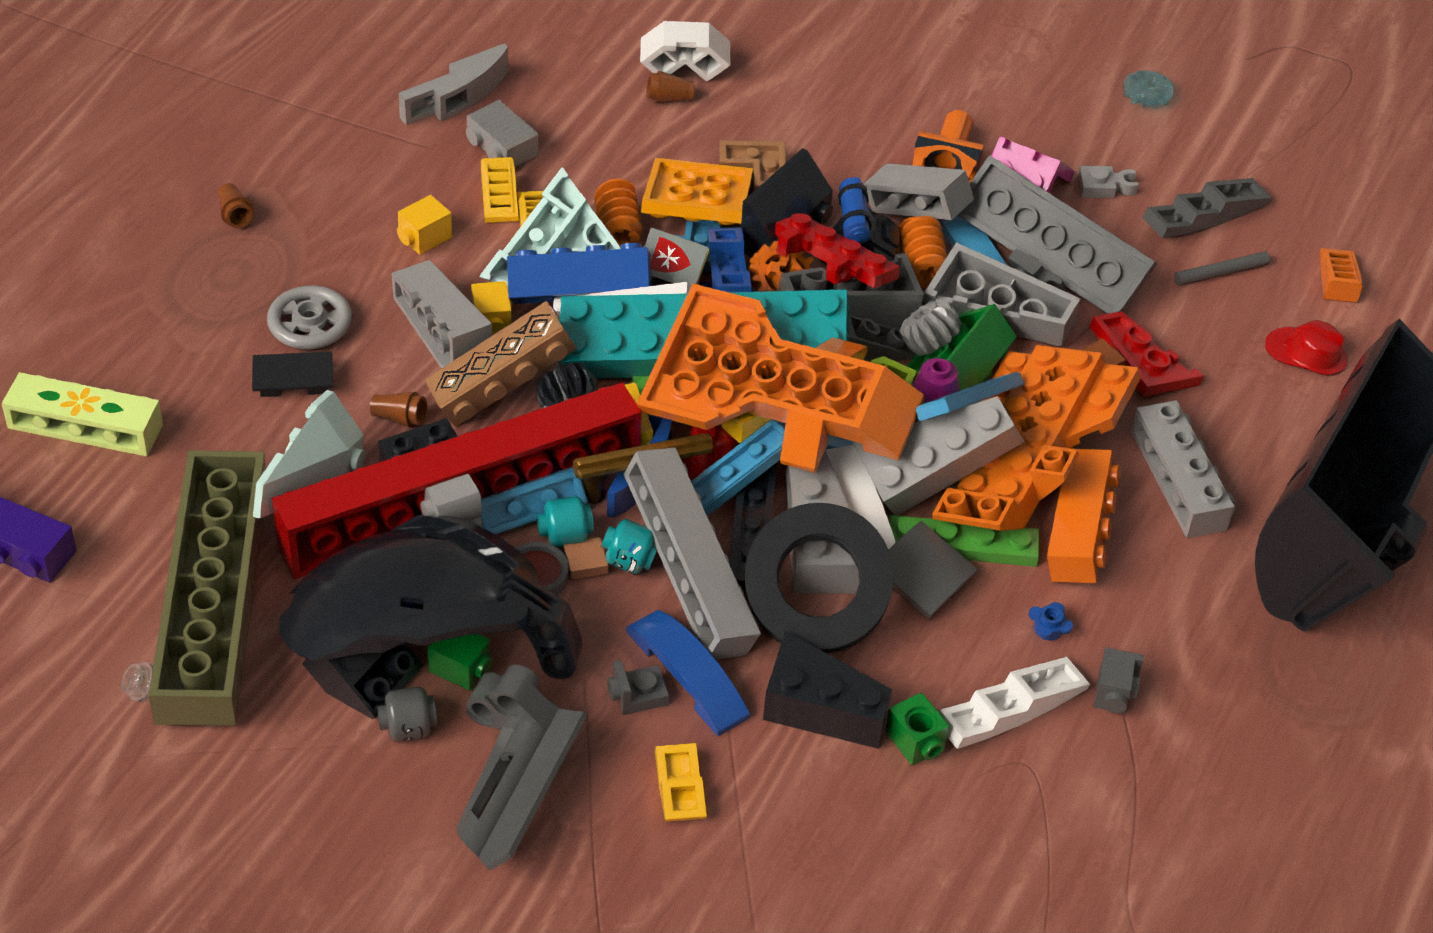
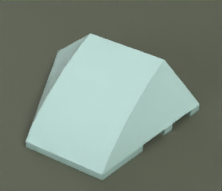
M562 167L543 191L542 200L504 250L499 249L479 278L491 282L506 281L508 287L507 256H516V252L520 250H535L537 254H551V249L561 247L571 248L572 252L586 251V247L592 245H603L607 247V250L621 248Z

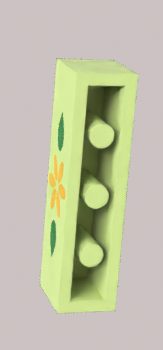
M20 372L2 402L8 429L146 457L163 426L159 400Z

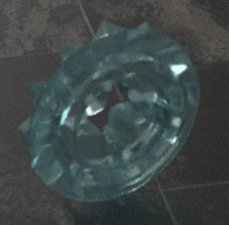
M1135 71L1129 74L1123 83L1124 96L1130 98L1132 104H1142L1143 108L1146 105H1150L1155 109L1159 104L1167 105L1169 99L1173 97L1174 87L1172 82L1164 75L1154 71Z

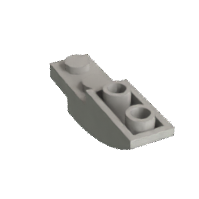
M504 43L450 63L449 74L399 92L400 119L408 125L435 114L440 121H444L481 101L498 86L508 73V46Z

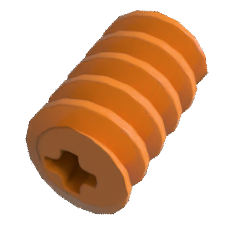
M616 178L602 183L597 188L594 194V203L596 205L597 217L602 221L621 248V245L625 243H640L642 224L640 222L641 217L633 183L627 179Z
M912 216L899 224L903 253L907 254L920 287L924 289L929 286L945 261L947 252L945 250L946 246L940 221L931 216Z

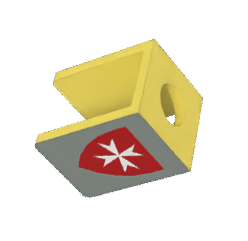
M651 228L644 247H647L651 254L652 276L671 283L688 282L690 286L692 283L698 285L709 254V248Z

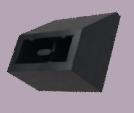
M407 643L380 653H362L317 661L306 659L302 663L327 694L371 719L378 716L377 706L385 705L386 694L391 690L402 689L423 666V663Z

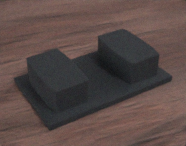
M332 351L253 355L252 392L260 391L261 397L280 396L281 390L307 389L308 395L323 394L328 388H333Z

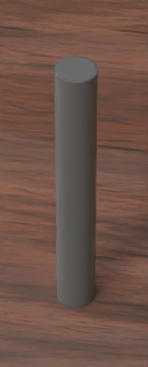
M1267 251L1183 270L1175 272L1174 280L1179 286L1269 264L1270 256Z

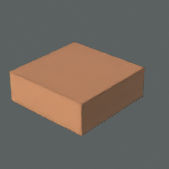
M601 537L590 538L582 543L564 545L563 552L568 560L571 580L608 574V562L606 561L604 548L601 547Z

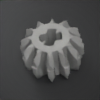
M937 299L936 301H929L926 305L920 306L918 310L912 312L910 317L903 321L899 331L908 348L910 347L918 356L932 354L935 350L941 349L946 343L951 342L952 337L958 335L962 323L954 307H951L944 299Z

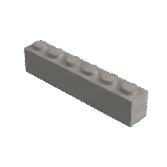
M676 447L636 451L624 472V477L647 528L653 533L655 547L695 637L715 660L746 656L761 634L759 625L747 605L742 587L738 585L731 570L728 556L720 546L715 528L709 522L703 509L700 495L692 485L686 465L681 461Z

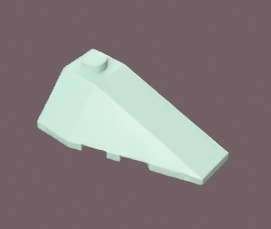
M326 390L311 403L305 412V417L309 420L302 429L296 427L289 435L290 442L285 454L277 453L257 481L253 517L260 519L272 514L271 498L363 467L366 457L365 450H362L364 434L333 391Z

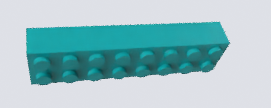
M847 290L729 292L760 300L771 325L782 340L816 348L832 337L849 341L850 308ZM688 293L561 296L560 321L577 349L566 355L564 359L558 361L559 367H563L570 362L573 365L584 363L586 368H590L591 373L594 374L596 379L650 376Z

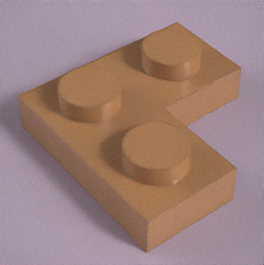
M719 140V165L753 168V192L786 163L785 142Z

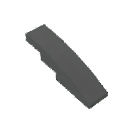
M1253 178L1206 182L1200 193L1177 194L1172 205L1148 207L1143 219L1161 238L1185 235L1212 228L1244 216L1269 204L1272 197Z

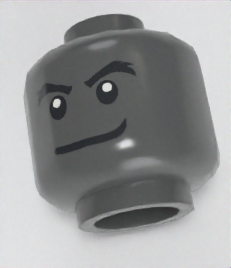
M422 687L391 690L386 694L385 705L377 706L380 730L388 729L390 738L395 742L426 738L431 733V727H437L434 695L427 696V692Z

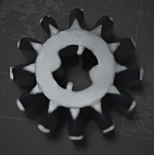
M570 362L563 367L557 366L555 370L545 372V377L537 381V399L540 407L546 408L564 402L567 399L597 391L598 383L590 368H586L584 363L573 365Z

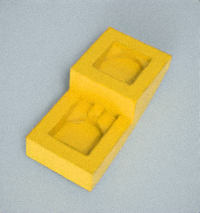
M696 743L656 746L655 759L665 822L706 819L703 780L699 772Z

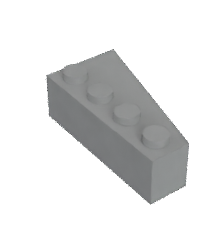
M956 242L925 290L923 306L929 301L944 299L951 307H954L958 314L995 304L1017 337L1062 347L1078 321L1081 298Z
M430 260L391 273L393 299L440 368L445 367L492 336V323Z
M997 396L949 413L915 422L899 461L865 452L861 443H852L883 502L894 515H900L1025 441L1010 414Z

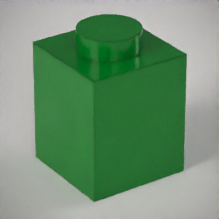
M471 634L431 643L428 647L429 672L470 691L478 679H481L483 674L489 673L493 659L490 657V639L479 634Z

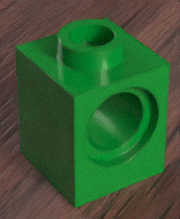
M922 692L889 708L885 732L911 765L924 759L932 760L943 752L949 725Z

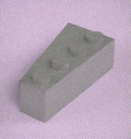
M826 450L816 473L787 465L785 476L787 510L808 503H830L850 509ZM824 540L808 541L790 552L793 593L856 594L859 586L858 568L851 555L839 545Z

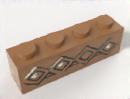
M545 301L424 380L442 412L457 427L495 401L502 399L518 386L533 379L549 366L564 359L566 355L576 350L577 347L547 301Z

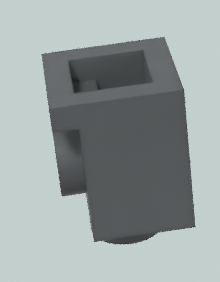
M1105 647L1098 672L1094 708L1104 709L1111 713H1125L1128 699L1136 700L1140 682L1139 674L1144 655Z

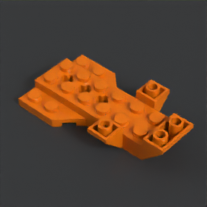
M692 283L639 397L637 407L643 413L705 430L744 413L786 423L780 463L816 473L829 442L827 434L861 443L865 452L899 461L917 418L915 409L918 408L917 406L922 405L924 394L886 366L864 361L868 350L865 345L832 337L816 348L782 340L771 325L760 300Z
M1036 345L1032 354L1008 351L992 379L1013 372H1020L1024 385L984 400L998 396L1025 442L960 479L956 489L946 488L932 513L933 519L1000 531L1025 529L1039 501L1066 481L1079 456L1078 449H1071V447L1080 444L1079 438L1097 430L1100 434H1103L1115 428L1141 379L1138 367L1107 364L1104 362L1102 353L1041 345Z

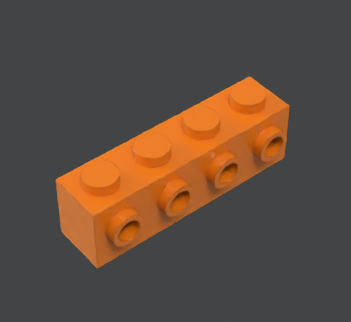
M1078 449L1079 456L1066 481L1061 484L1047 553L1051 582L1097 583L1099 568H1105L1106 546L1103 544L1104 540H1110L1111 519L1108 516L1109 513H1115L1116 494L1113 488L1120 486L1121 479L1120 465H1114L1112 450Z

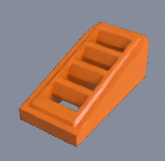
M1320 248L1323 299L1357 303L1362 290V278L1354 251Z

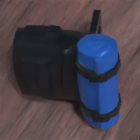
M853 177L842 181L838 194L842 217L833 229L836 233L859 242L866 249L884 255L887 260H894L896 254H901V239L898 226L885 214L879 215L868 207L867 187L864 186L860 178ZM821 260V263L827 265L825 261Z

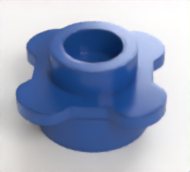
M1053 602L1043 608L1034 606L1029 610L1028 616L1034 621V631L1040 638L1050 641L1056 640L1063 634H1068L1072 631L1073 623L1067 620L1064 614L1065 607L1058 602Z

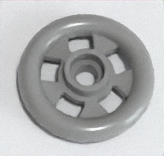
M316 285L300 286L282 293L273 301L267 314L269 330L278 341L287 346L304 350L319 349L335 343L346 334L352 322V310L348 301L338 292ZM328 303L335 308L330 313H327L323 308ZM282 314H292V322H281ZM327 322L334 325L327 331L322 330ZM298 329L303 332H309V334L299 335L295 334V331Z

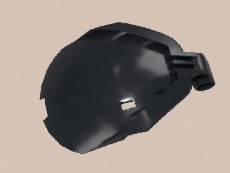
M417 515L390 531L355 542L326 558L290 592V594L295 593L292 603L279 617L280 635L287 647L299 656L312 661L334 659L362 653H380L403 643L424 646L437 641L471 634L514 632L522 629L532 643L544 673L555 679H566L574 674L583 645L582 637L569 603L540 585L536 569L519 550L498 535L477 524L463 519L433 515ZM410 602L424 606L423 610L403 607V603Z

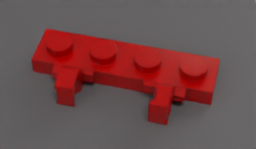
M796 213L789 218L776 222L775 235L779 237L776 252L787 257L790 253L806 251L827 263L826 280L835 285L856 278L875 289L899 278L900 266L887 260L884 255L866 249L859 242L836 233L833 228L823 226L812 220L809 215Z

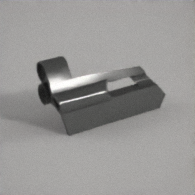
M517 664L509 666L503 676L492 672L483 674L466 704V714L473 721L483 726L501 730L456 828L461 840L488 870L494 869L513 857L588 716L584 711L558 708L537 690L540 684L538 676L529 668ZM500 781L499 784L497 785V787H496V789H495L493 795L491 796V798H490L488 804L486 805V807H485V809H484L482 815L480 816V818H478L479 815H480V813H481V811H482V809L484 808V806H485V804H486L488 798L490 797V795H491L493 789L495 788L497 782Z

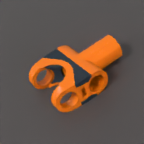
M954 110L948 113L940 135L920 131L915 143L912 166L966 170L970 183L979 171L984 144L968 141L973 127V119L968 113L962 110Z

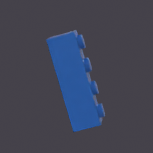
M625 243L621 245V249L607 250V247L603 245L587 246L586 251L572 252L571 248L561 247L551 249V254H537L535 250H520L516 252V256H507L508 298L514 305L544 303L545 301L548 303L554 302V298L561 296H575L652 286L651 254L648 248L642 247L640 243Z

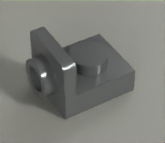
M621 660L613 662V676L607 678V686L611 700H618L622 715L669 705V694L658 665L625 672Z

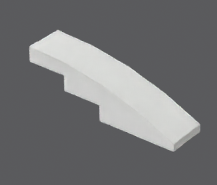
M854 445L827 449V455L850 510L864 517L877 529L889 550L896 543L876 487Z
M1068 657L1012 671L1009 673L1005 683L976 690L970 702L941 709L938 713L949 725L947 737L959 749L1011 730L1060 706L1086 691L1090 683Z

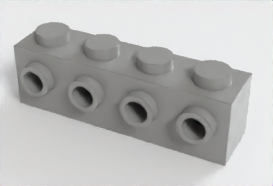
M1177 400L1137 407L1131 433L1186 539L1227 531L1232 514L1235 512V502L1233 496L1226 492L1220 481L1218 469L1212 466L1208 459L1204 443L1196 437L1189 416L1183 413Z

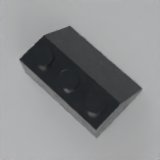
M804 148L743 200L741 227L744 237V254L752 258L763 245L766 244L770 247L774 241H778L779 237L775 235L776 222L789 218L793 214L802 213L809 215L812 220L820 224L826 223L833 212V206L831 205L833 190L810 153Z

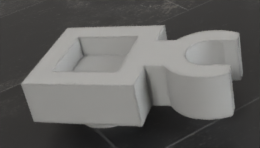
M1080 166L1078 179L1082 198H1114L1116 192L1127 196L1136 195L1138 189V182H1134L1136 171L1125 169L1119 173H1113L1112 166Z

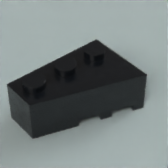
M785 631L766 690L763 720L879 749L887 721L892 689Z

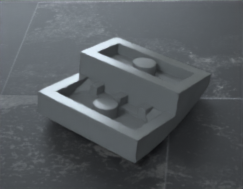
M922 521L911 528L889 549L893 564V589L928 620L950 598H953L978 571L977 568Z

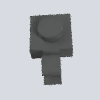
M1016 248L1008 257L1014 269L1052 286H1057L1061 290L1065 288L1059 276L1048 273L1044 270L1043 265L1019 248Z

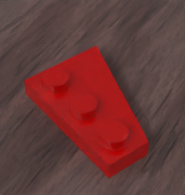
M1122 311L1093 316L1089 327L1099 340L1104 339L1126 359L1124 366L1138 367L1141 379L1136 389L1142 397L1200 386L1204 378L1201 372L1195 368L1189 371L1178 362L1180 359L1179 355L1171 349L1166 352L1152 342V334Z

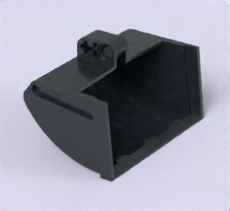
M1400 319L1385 329L1382 336L1367 349L1355 366L1259 535L1255 553V573L1261 600L1271 615L1281 620L1292 622L1294 626L1302 631H1307L1392 580L1395 575L1392 571L1415 556L1428 530L1427 522L1409 506V503L1433 454V353Z

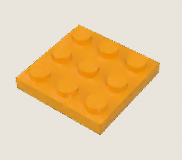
M655 158L642 199L641 213H647L656 218L668 216L683 217L692 222L711 220L717 221L722 225L741 224L743 200L750 193L753 168Z

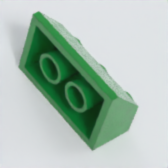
M995 304L958 314V318L962 323L958 335L952 337L951 342L946 343L941 349L935 350L932 354L922 356L916 354L907 365V367L917 371L912 384L922 365L927 360L933 358L946 359L956 366L960 390L980 384L992 375V368L1005 357L1009 351L1008 348L1017 336Z

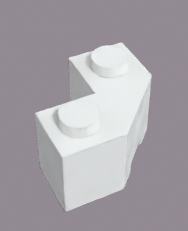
M663 21L641 37L640 62L652 73H657L659 70L668 74H672L686 64L708 82L730 66V41L710 23Z

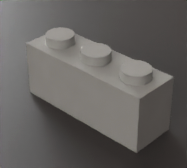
M886 163L864 183V186L867 187L871 209L876 213L931 216L936 219L953 220L974 200L966 170Z

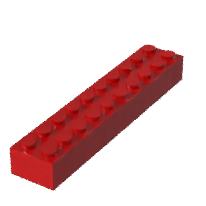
M623 382L506 421H500L473 432L464 433L461 436L431 444L403 455L394 456L391 459L367 467L358 468L343 475L324 479L294 491H288L271 498L278 549L293 579L306 576L326 558L345 547L370 536L390 531L417 515H423L420 503L425 500V489L469 474L482 498L573 467V461L577 458L640 446L642 411L637 407L633 397Z

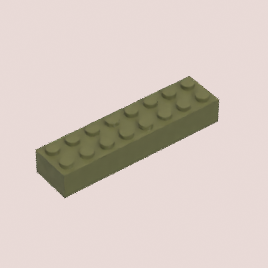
M188 450L149 690V701L154 725L236 726L263 518L253 517L256 483L266 470L264 452Z

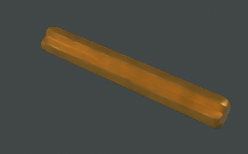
M702 433L577 458L573 461L574 475L578 479H586L625 471L636 451L676 447L681 459L709 454L713 451L712 437L710 434Z

